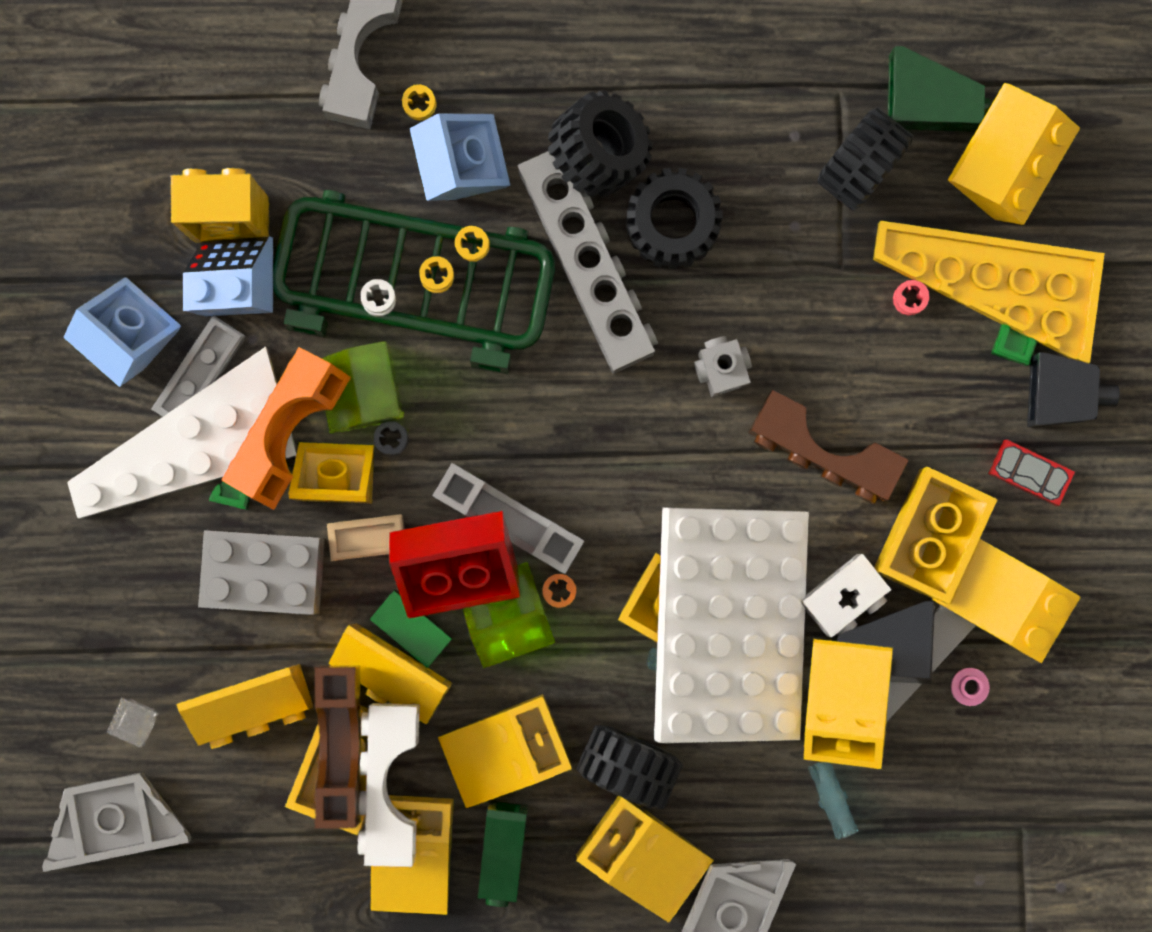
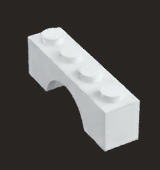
M372 703L369 705V712L362 713L361 733L362 736H368V752H361L360 774L367 775V791H360L359 815H366L365 831H359L358 855H365L364 866L412 867L415 862L416 821L404 816L394 807L387 792L386 780L393 760L402 752L416 747L419 743L420 704Z

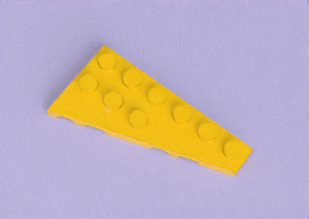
M880 221L878 223L874 261L912 280L920 281L926 287L1002 325H1007L1011 327L1010 329L1028 338H1033L1038 343L1070 359L1090 363L1105 253Z

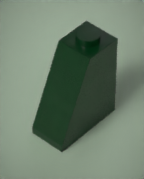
M895 46L889 55L888 115L906 130L976 132L990 108V98H985V86L906 47Z
M490 801L487 809L478 898L486 899L485 904L508 907L509 902L517 901L528 805Z

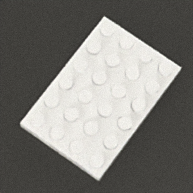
M663 508L654 741L659 743L800 740L805 606L801 601L806 598L809 512Z

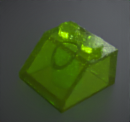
M386 341L348 348L321 358L351 377L333 410H325L330 434L404 419L391 350Z
M528 562L518 565L520 598L462 608L471 640L483 668L556 643Z

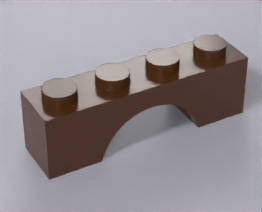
M774 390L768 394L749 431V434L756 437L754 440L756 445L770 452H774L778 448L790 454L787 460L806 470L811 465L823 471L821 478L838 487H841L844 482L856 488L855 495L875 505L877 500L881 502L889 500L908 459L875 442L868 445L858 454L851 456H838L828 453L820 448L809 434L806 424L807 407Z
M321 665L315 668V709L319 724V768L315 787V829L356 828L361 822V815H359L361 791L360 665Z

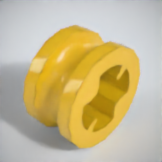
M421 84L413 85L404 92L402 106L411 119L417 121L426 120L435 112L436 99L433 92L427 86ZM416 94L420 98L425 95L428 96L430 101H425L428 108L424 111H421L419 108L411 110L409 105L413 104L412 96Z
M467 226L458 232L455 238V247L463 259L476 262L482 260L488 254L490 241L487 234L481 228ZM474 234L477 240H483L482 248L477 247L478 253L471 254L468 248L462 247L463 240L468 241L467 235Z
M439 256L431 257L422 263L419 270L420 280L427 291L443 293L452 286L454 272L450 262L445 258ZM434 266H439L441 272L447 271L448 273L447 277L442 276L443 282L440 284H435L432 278H426V274H431V268Z

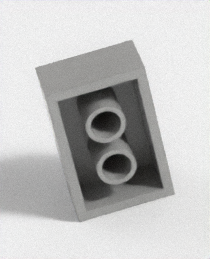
M204 530L198 607L309 615L320 614L325 539Z

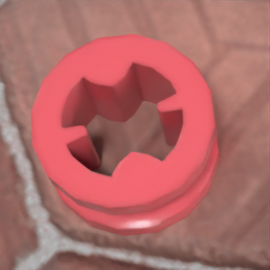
M908 280L895 290L893 304L896 310L903 315H916L928 305L929 291L920 281ZM911 289H915L917 291L916 298L920 300L919 306L914 303L911 307H907L905 305L906 298L902 296L903 290L908 293Z

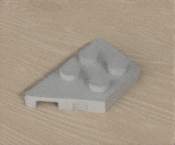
M143 772L68 787L64 789L59 806L60 814L54 823L51 837H53L42 867L43 872L184 844L191 841V835Z
M790 859L710 864L682 932H768L796 863Z

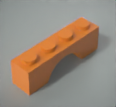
M299 347L221 480L274 510L293 478L288 469L285 455L286 445L291 432L309 414L321 410H333L351 377L331 363Z

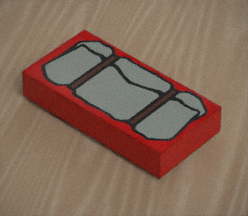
M1006 439L1003 441L988 474L1054 506H1060L1075 471Z

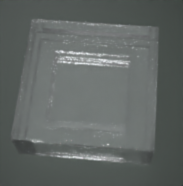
M123 697L106 733L142 748L145 746L159 712Z

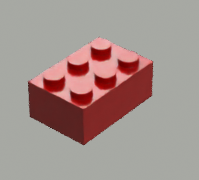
M503 511L389 532V563L408 619L520 598L518 565Z

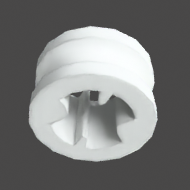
M373 279L367 282L361 291L362 305L370 315L383 317L394 309L396 296L392 286L387 281ZM375 290H380L382 295H389L388 300L383 299L384 305L376 306L374 301L368 302V297L373 298L372 292Z

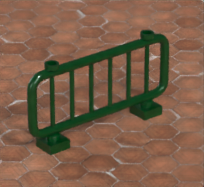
M324 190L322 198L303 197L297 199L287 208L273 262V292L282 302L298 307L297 311L286 309L283 324L289 331L325 338L328 322L324 316H320V311L427 332L483 344L482 348L473 346L470 358L471 367L507 375L509 373L511 355L504 353L505 348L523 350L533 346L540 339L544 329L555 276V259L552 252L545 245L528 240L529 232L518 227H507L506 235L484 231L489 238L490 247L510 251L494 329L492 331L464 325L477 261H469L456 323L427 318L432 292L426 289L419 316L392 310L383 317H375L366 312L362 304L353 303L370 223L400 229L388 281L393 290L395 289L407 231L436 236L432 257H440L443 239L455 240L458 232L465 227L344 203L346 195L333 190ZM307 211L326 214L308 294L289 289L286 285L285 277L299 217ZM334 216L363 222L346 301L316 295ZM474 234L467 235L468 241L463 240V242L473 244L471 254L478 253L477 247L483 246V240H477ZM517 253L536 257L540 261L541 269L529 327L524 334L512 335L502 333L501 328ZM438 266L431 268L432 273H428L427 279L432 278L435 281Z

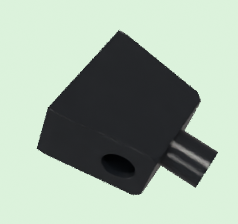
M1048 353L1035 354L1030 362L1027 427H1045L1096 420L1098 406L1116 407L1118 405L1119 386L1118 384L1099 383L1100 368L1097 365Z

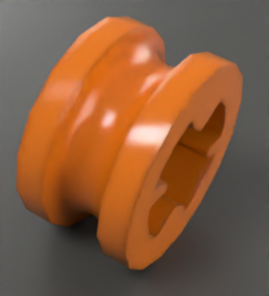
M554 574L544 582L542 588L543 597L553 607H566L575 599L576 585L567 575ZM561 579L567 582L566 590L570 592V596L565 601L561 597V602H557L552 599L553 592L549 590V585L553 581L558 584V580Z

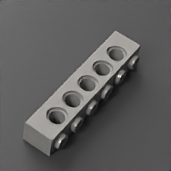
M549 151L517 165L518 173L611 372L615 374L652 357L655 353L653 346L658 344L650 324L642 325L637 312L642 310L634 290L626 291L621 278L626 276L618 256L610 257L605 246L606 243L610 242V239L602 222L594 223L589 210L594 208L590 196L586 195L584 189L581 192L573 189V183L570 181L566 183L561 178L563 173L560 169H555L552 163L555 161V158L549 155ZM554 184H562L568 189V194L561 200H554L547 194L549 187ZM576 217L584 223V228L577 234H569L564 230L563 223L568 218ZM585 251H593L598 254L600 262L594 268H585L580 264L579 256ZM604 284L610 285L614 288L616 297L610 302L599 301L594 294L597 287ZM624 318L628 320L632 326V331L624 337L616 336L610 328L611 323L615 319Z

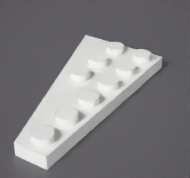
M264 347L68 481L77 518H85L223 478L230 462L234 459L250 428L254 425L264 408L268 397L278 384L268 348ZM292 432L286 445V459L296 457L297 454Z

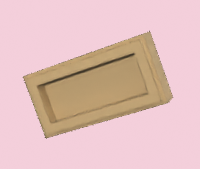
M403 514L327 523L331 561L389 554V532L405 529Z

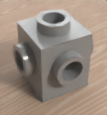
M726 336L704 343L706 349L700 350L698 354L700 360L695 361L694 364L700 383L707 382L711 397L747 387L751 383L747 369L752 368L746 346L740 348L737 339L728 342ZM717 361H725L728 364V369H721Z

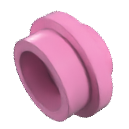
M961 669L952 678V695L963 705H979L989 694V681L986 675L978 669ZM969 680H974L977 684V690L973 694H967L965 691V684Z

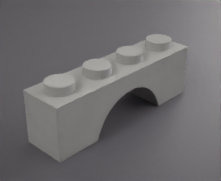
M350 0L347 13H341L337 28V34L341 35L338 49H332L328 62V70L332 71L329 85L324 84L322 86L319 97V106L323 107L322 111L328 120L371 129L379 92L376 85L368 80L360 71L358 62L359 52L365 39L374 30L398 22L403 0Z
M451 463L432 495L467 517L503 511L511 543L564 574L568 571L585 542Z

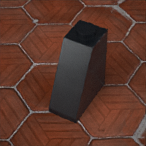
M925 601L839 634L838 642L893 648L890 682L932 684L934 603L932 601Z

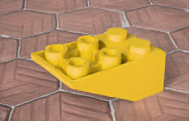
M814 639L805 727L804 760L876 769L882 768L893 648Z
M544 694L438 737L466 808L534 785L572 769L571 760Z
M389 795L392 804L401 814L416 821L415 862L412 867L371 866V911L447 915L454 799Z
M620 796L616 798L576 854V861L667 922L672 920L710 864L714 861L640 805Z

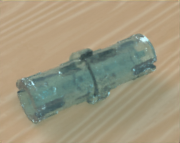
M818 762L807 767L820 796V800H818L819 806L825 809L836 840L857 833L859 829L855 824L846 801L849 798L846 790L841 789L832 764Z

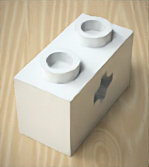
M856 554L807 593L806 598L801 602L824 634L832 638L835 634L839 635L854 629L858 625L854 619L865 610L872 614L887 602L884 595L891 589L863 554ZM841 590L845 592L853 591L855 593L851 598L852 607L849 605H839L838 602L843 598L840 593Z

